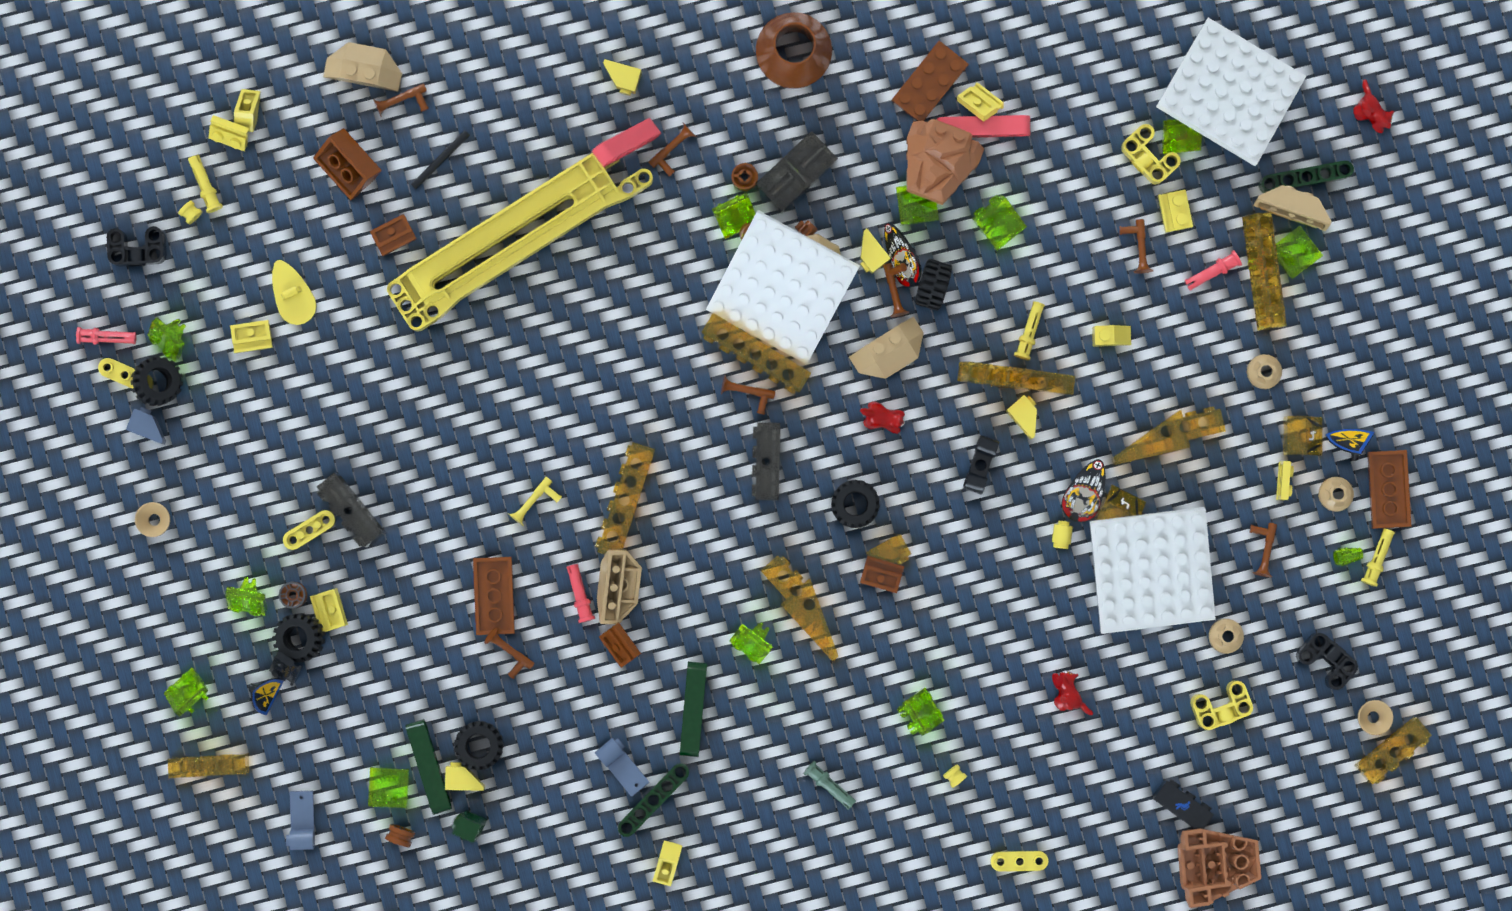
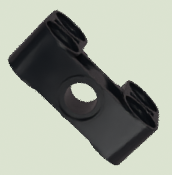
M152 226L146 230L145 245L143 247H128L127 235L119 229L114 228L107 233V257L109 262L116 266L162 264L166 260V236L164 231L158 227ZM154 231H158L160 234L159 238L153 241L151 234ZM116 233H120L121 240L114 243L113 236ZM155 250H159L160 257L153 260L152 253ZM117 252L122 254V259L119 262L114 261V255Z
M982 435L979 436L973 460L962 489L980 495L983 494L988 479L986 477L992 458L996 455L1000 441ZM977 460L984 461V470L979 471L976 469L975 463Z
M1313 633L1296 652V659L1301 664L1310 665L1320 656L1333 667L1325 678L1326 686L1333 690L1342 689L1358 670L1357 662L1342 647L1323 633ZM1317 636L1323 639V643L1319 647L1314 643ZM1306 650L1310 653L1308 661L1302 659V653ZM1347 661L1352 664V669L1349 672H1346L1343 668ZM1334 676H1338L1339 684L1334 687L1331 684V679Z

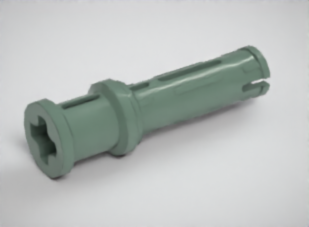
M813 761L803 774L811 777L817 786L825 788L849 810L856 800L829 777L830 775L827 771L824 772L818 767L816 761Z

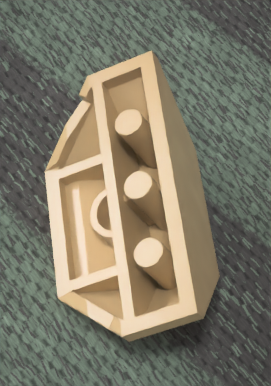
M348 42L327 58L323 77L399 92L402 72L386 49Z
M1282 185L1261 194L1253 205L1269 213L1313 228H1319L1323 231H1326L1332 222L1319 198L1309 192L1297 191L1292 186Z
M913 316L849 356V359L858 373L886 379L918 359L924 332Z
M608 550L601 561L597 592L600 624L621 623L622 619L638 604L642 567L627 550Z

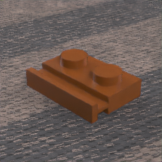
M404 214L370 231L382 256L417 239Z
M867 556L860 583L897 593L904 566Z
M619 622L599 636L621 668L641 654Z

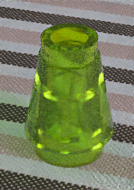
M1338 548L1333 551L1334 562L1336 565L1345 566L1363 559V550L1361 548Z

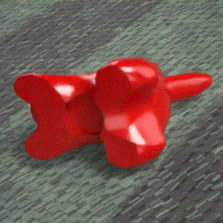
M1364 79L1362 87L1365 95L1360 99L1358 105L1353 108V114L1359 121L1370 120L1373 129L1382 134L1384 132L1383 127L1391 128L1394 111L1386 112L1383 110L1379 101L1372 95L1367 80Z
M872 401L868 404V409H860V412L866 416L863 423L868 429L882 427L898 434L901 431L900 427L905 423L903 419L904 411L886 409L879 402Z
M1066 670L1060 673V675L1053 673V684L1059 691V695L1054 698L1055 706L1061 711L1081 708L1086 714L1093 715V711L1082 702L1081 695L1075 688L1074 680L1078 677V674H1073Z

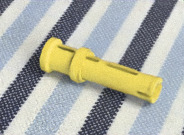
M200 155L188 158L201 190L200 197L204 199L206 204V212L212 213L223 208V205L218 201L216 189L210 184Z
M1035 301L1032 303L1024 333L1018 339L1020 343L1017 352H1014L1015 357L1024 360H1030L1031 358L1029 355L1032 346L1036 343L1034 336L1045 306Z
M1383 528L1371 562L1367 563L1366 566L1368 568L1364 578H1361V582L1374 587L1378 586L1377 580L1380 573L1384 570L1382 565L1395 534L1394 531Z

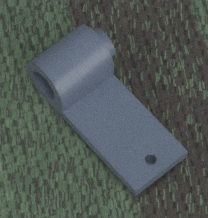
M611 738L595 754L608 767L630 796L633 797L650 782L623 750L624 744L618 738L616 740Z
M290 791L291 830L290 835H286V846H290V850H314L313 791Z

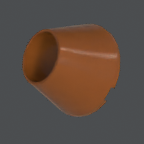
M791 12L773 18L763 27L757 39L756 58L758 65L771 82L784 88L798 89L809 86L824 75L831 61L832 44L829 34L819 21L803 13ZM798 32L810 40L813 51L807 59L801 62H788L778 54L776 50L777 41L786 33Z

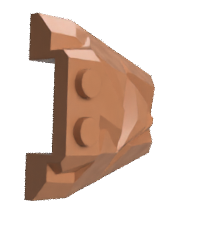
M931 119L928 122L914 121L906 138V144H908V152L906 154V160H908V168L906 170L907 192L943 205L957 190L958 186L967 179L972 170L978 167L984 148L979 142L972 140L973 135L965 130L936 119Z
M1201 828L1182 831L1181 843L1178 844L1180 883L1182 889L1185 890V898L1189 908L1211 905L1214 903V900L1222 896L1226 897L1230 895V892L1242 889L1261 879L1258 840Z

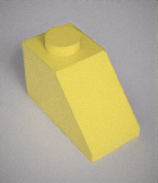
M604 59V67L616 88L620 90L619 93L628 96L631 93L636 94L642 73L641 69Z
M241 89L234 110V123L249 128L248 132H254L257 123L260 91Z
M866 228L862 238L860 255L862 262L860 265L866 273L870 271L873 274L891 258Z
M1106 325L1092 327L1093 347L1131 345V326Z
M1023 395L1006 412L1031 440L1035 437L1037 409L1034 406L1036 403L1030 396L1026 397Z
M450 762V766L445 767V790H485V785L467 766H462L461 762Z
M664 840L653 882L671 887L683 845Z

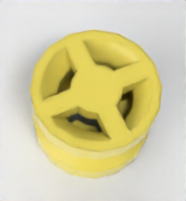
M191 200L179 210L178 214L184 216L186 222L190 225L200 217L202 211L197 209L195 203Z
M956 764L943 777L948 779L951 787L954 788L967 775L962 773L960 766Z

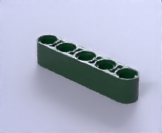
M1339 161L1270 174L1260 180L1259 189L1262 193H1266L1282 185L1292 186L1297 189L1340 181L1350 177L1353 174L1354 167L1349 161ZM1340 166H1345L1347 168V175H1343L1340 173ZM1321 169L1329 172L1328 178L1321 176ZM1302 173L1310 175L1309 182H1305L1302 179ZM1284 176L1291 178V185L1284 184ZM1265 180H1270L1273 183L1272 189L1265 187Z
M688 661L680 756L699 757L707 663Z
M422 719L406 724L408 738L432 814L435 815L451 810V801L447 790H445V782L425 720Z
M684 763L674 765L621 820L618 825V831L622 836L629 837L633 835L687 779L689 775L688 766ZM677 767L685 768V776L678 777L675 774V769ZM664 781L672 783L673 788L670 791L663 790L662 783ZM654 794L659 797L658 804L652 805L649 803L648 798L650 795ZM639 808L646 812V816L642 819L635 816V811ZM623 823H630L632 831L624 832L622 830Z

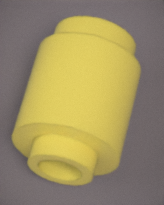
M1058 520V524H1054L1052 535L1053 547L1068 549L1069 544H1071L1073 526L1069 525L1070 522Z

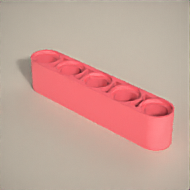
M1029 115L991 116L984 122L977 116L937 118L938 121L970 132L973 135L972 138L1023 137L1031 135Z
M648 118L602 142L592 150V153L601 165L606 167L652 142L661 135V131L651 118Z

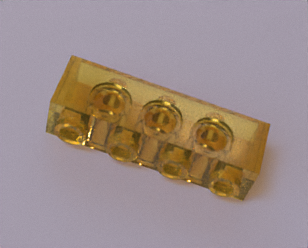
M1412 717L1357 762L1355 767L1368 783L1378 784L1385 778L1384 775L1389 770L1393 772L1400 766V761L1404 758L1407 760L1412 757L1417 747L1420 746L1422 748L1430 741L1428 738L1432 735L1417 717ZM1411 734L1413 737V742L1410 745H1407L1405 743V738L1407 735ZM1393 747L1398 748V755L1395 757L1390 755V750ZM1378 759H1382L1384 762L1381 769H1377L1375 766Z
M248 753L167 759L168 778L249 773Z

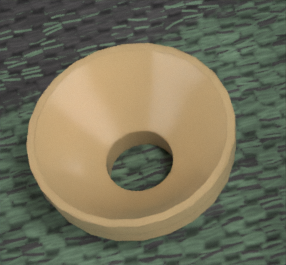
M1263 354L1254 357L1247 367L1249 381L1259 389L1274 387L1282 376L1280 362L1270 355ZM1264 365L1272 369L1269 377L1261 374V368Z
M1331 477L1321 484L1318 497L1326 509L1342 511L1352 503L1354 491L1346 479ZM1336 488L1343 490L1344 495L1340 500L1333 497V491Z
M146 503L136 512V528L147 537L160 536L166 532L170 525V514L159 503ZM153 514H157L160 517V522L156 526L151 525L149 522V518Z
M1218 620L1209 630V642L1220 653H1233L1243 643V630L1234 620ZM1227 630L1233 633V639L1230 642H1225L1222 638L1223 633Z
M1372 700L1361 706L1357 719L1363 731L1371 735H1381L1392 726L1393 713L1386 703ZM1372 711H1375L1379 716L1375 723H1371L1368 720V714Z

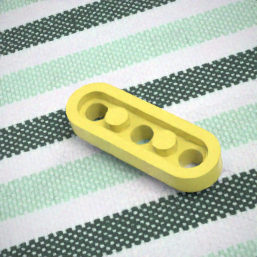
M105 358L100 361L98 370L102 376L129 388H134L131 385V380H133L131 375L135 371L134 368L111 358ZM107 364L111 366L109 371L105 370V365ZM124 372L128 373V377L126 379L122 377V374ZM148 375L147 382L149 387L152 389L154 386L153 378L150 375Z
M328 510L320 511L288 531L283 537L284 546L290 550L302 547L331 529L336 522L335 515ZM325 516H328L330 519L327 524L323 522ZM309 526L313 528V532L311 534L307 533V528ZM293 536L297 539V542L295 544H292L290 542V539Z
M999 851L991 856L990 864L996 871H1041L1047 867L1048 857L1042 851ZM1000 858L1004 860L1002 865L997 864V860ZM1018 858L1023 859V863L1021 865H1017L1016 860ZM1042 858V863L1036 864L1035 860Z

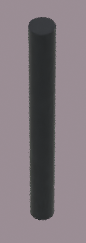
M464 130L411 185L417 189L470 135Z

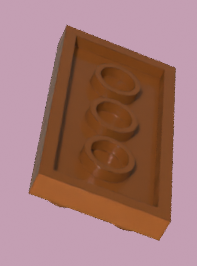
M938 41L891 101L916 121H924L969 64L941 41Z
M1407 450L1367 452L1372 529L1412 527Z
M512 557L473 558L476 635H488L496 627L498 628V634H515Z

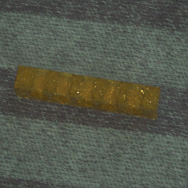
M1268 212L1244 216L1242 221L1257 331L1286 327L1272 214Z
M715 313L711 315L701 332L704 335V340L711 344L713 342L720 345L719 349L727 354L731 351L737 355L735 359L743 364L746 362L752 364V369L760 374L765 372L770 375L768 379L776 384L779 382L786 385L784 389L792 394L795 392L800 393L811 375V372ZM726 330L728 337L725 340H720L717 337L718 331ZM742 340L745 346L743 349L737 350L733 346L734 342ZM752 350H758L761 353V357L758 360L750 358ZM775 360L777 363L776 369L769 370L766 367L767 361ZM785 370L793 372L794 376L791 380L783 378L782 373Z
M634 442L632 446L628 445L625 456L628 457L627 462L621 465L619 474L622 477L620 482L616 481L613 493H616L614 501L610 500L607 508L610 514L608 519L604 518L601 529L604 532L602 537L598 536L595 545L598 548L597 552L606 554L608 550H623L655 449ZM635 458L642 461L639 469L631 467V461ZM632 476L635 478L636 484L633 487L625 485L627 477ZM622 495H628L630 498V502L626 506H622L619 503V498ZM616 513H621L624 516V521L621 524H616L613 521V516ZM611 531H615L618 534V539L615 542H610L607 539V535Z

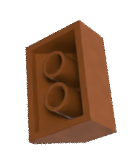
M344 128L329 136L313 157L350 200L354 199L370 185L382 171Z

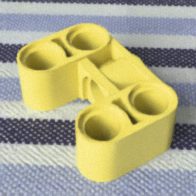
M1143 124L1123 142L1121 150L1133 166L1150 183L1159 184L1180 165L1181 159L1177 153L1170 152L1159 161L1145 146L1154 137V128L1149 124ZM1142 129L1147 130L1150 134L1149 138H1143L1140 135V131ZM1128 142L1134 143L1135 151H1129L1126 148V144ZM1168 157L1173 158L1175 166H1169L1166 163V159ZM1154 170L1160 171L1161 179H1155L1152 176V172Z
M1235 680L1229 682L1226 691L1230 701L1228 704L1217 708L1212 707L1207 696L1201 694L1194 695L1190 703L1198 725L1202 729L1212 730L1250 715L1253 711V704L1244 683ZM1235 684H1238L1241 688L1240 693L1237 695L1232 693V687ZM1198 698H1203L1205 701V705L1202 708L1196 706ZM1242 702H1245L1248 707L1244 713L1239 711V705ZM1205 716H1210L1212 719L1209 726H1204L1203 724Z

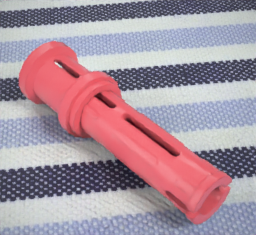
M1233 250L1225 258H1218L1216 264L1184 281L1186 285L1194 281L1193 284L1188 286V289L1191 291L1221 273L1227 274L1228 270L1237 265L1241 266L1242 262Z
M77 327L76 343L87 342L93 343V345H97L99 342L136 344V332L100 331L98 328L82 329Z
M579 565L567 566L576 601L574 602V607L577 608L580 618L578 622L583 623L594 620L595 616L592 615L590 608L591 601L587 599Z

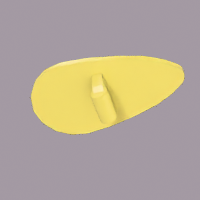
M277 260L272 271V284L279 314L290 324H305L315 314V298L298 272L288 263Z

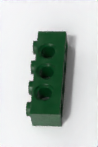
M466 810L455 817L451 828L454 829L452 834L474 843L480 837L488 819Z

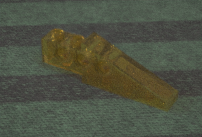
M969 361L959 362L957 381L994 387L1073 395L1075 376Z
M1215 406L1203 409L1204 413L1197 414L1196 411L1187 412L1185 417H1183L1181 410L1175 412L1113 456V465L1189 448L1190 439L1226 431L1221 409L1215 410ZM1200 418L1206 419L1207 426L1205 428H1201L1198 425ZM1181 422L1188 424L1189 429L1187 432L1180 430ZM1163 426L1168 427L1170 430L1168 437L1161 434Z
M777 555L761 572L786 598L781 603L784 609L825 654L834 661L838 657V653L811 580L808 579L803 583L801 581L803 577L797 570L792 572L788 567L790 565L789 561L784 556L780 558ZM781 570L788 572L789 578L787 581L782 582L778 579V573ZM796 584L802 588V592L798 596L791 593V587ZM807 599H812L815 602V606L811 610H807L804 607V602Z

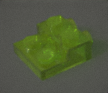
M1003 195L992 197L989 200L990 204L985 208L980 207L974 212L975 216L972 218L995 250H999L1027 227Z

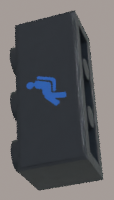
M1164 779L1152 796V799L1192 828L1204 829L1214 816L1210 812L1212 808L1204 802L1201 804L1196 802V796L1189 791L1182 792L1179 789L1180 785L1174 780L1167 781Z

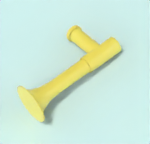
M545 477L525 504L517 512L509 515L520 525L524 526L523 518L544 492L556 503L562 496L549 487L552 481Z

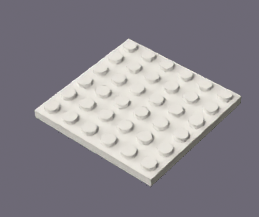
M1207 18L1156 107L1256 166L1306 76L1212 19Z
M758 210L706 310L807 365L860 265Z
M1205 507L1089 521L1101 634L1216 620Z

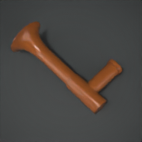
M424 83L384 101L373 99L381 117L386 108L414 96L421 112L429 109L422 93L427 91Z
M683 123V129L680 134L648 161L653 168L659 165L670 177L675 170L666 163L664 158L690 136L696 137L695 134Z
M1137 219L1136 226H1119L1120 235L1137 233L1139 265L1134 273L1153 272L1154 270L1149 268L1146 259L1144 219Z
M891 263L884 264L883 267L894 305V312L890 317L906 315L909 311H906L901 305L894 275L906 271L907 267L904 263L892 268Z
M726 375L724 376L721 394L732 390L759 396L760 402L757 413L765 415L767 399H774L775 391L736 384L729 381Z
M1269 523L1268 529L1250 526L1249 533L1266 536L1262 562L1259 569L1253 572L1255 575L1273 577L1269 573L1268 566L1277 524Z
M496 627L487 635L484 643L498 645L518 661L513 669L507 673L514 679L524 666L531 669L534 662L499 637L497 633L498 628Z

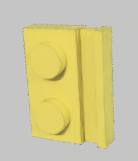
M978 82L975 83V86L969 87L957 96V101L983 122L996 114L999 109L1004 108V102Z
M213 115L210 120L209 139L234 149L245 151L248 143L249 128Z
M1186 189L1158 195L1165 233L1193 227Z
M269 320L230 325L234 353L273 348Z
M1291 461L1279 462L1276 500H1288L1289 496L1291 497L1292 485L1289 484L1290 477H1293L1294 467L1291 466Z
M337 588L310 596L315 616L319 620L317 623L323 626L321 628L322 632L348 625Z

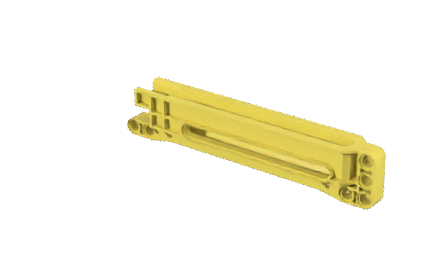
M591 153L409 268L388 284L387 292L408 326L414 331H422L444 317L462 299L608 207L631 199L648 188L653 182L652 173L648 169H640L624 179L616 187L606 170L620 162V159L603 167L594 154ZM648 174L650 177L649 181L646 183L640 182V175ZM631 184L633 191L625 193L623 191L624 185ZM565 201H574L571 207L439 290L435 289L437 282ZM395 285L401 286V292L398 295L392 294V288ZM405 301H410L412 304L411 309L408 311L402 309V304ZM431 307L438 308V314L435 317H430L428 314ZM416 317L422 319V324L419 327L412 325V321Z

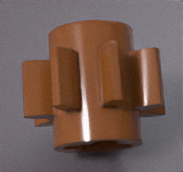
M801 220L795 226L797 232L805 236L814 235L818 231L809 220L805 223Z

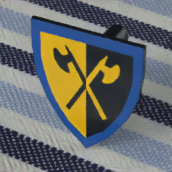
M1344 429L1327 433L1325 436L1335 447L1351 453V460L1357 461L1359 460V455L1363 453L1373 437L1374 432Z
M272 678L265 680L259 685L254 683L249 685L248 689L251 693L252 705L257 712L263 715L268 714L284 682L283 680Z

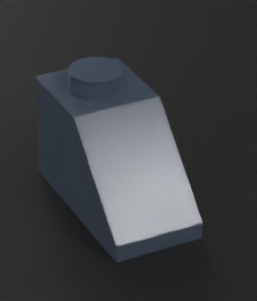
M140 407V410L134 408L126 430L165 445L166 439L156 416L151 415V410Z

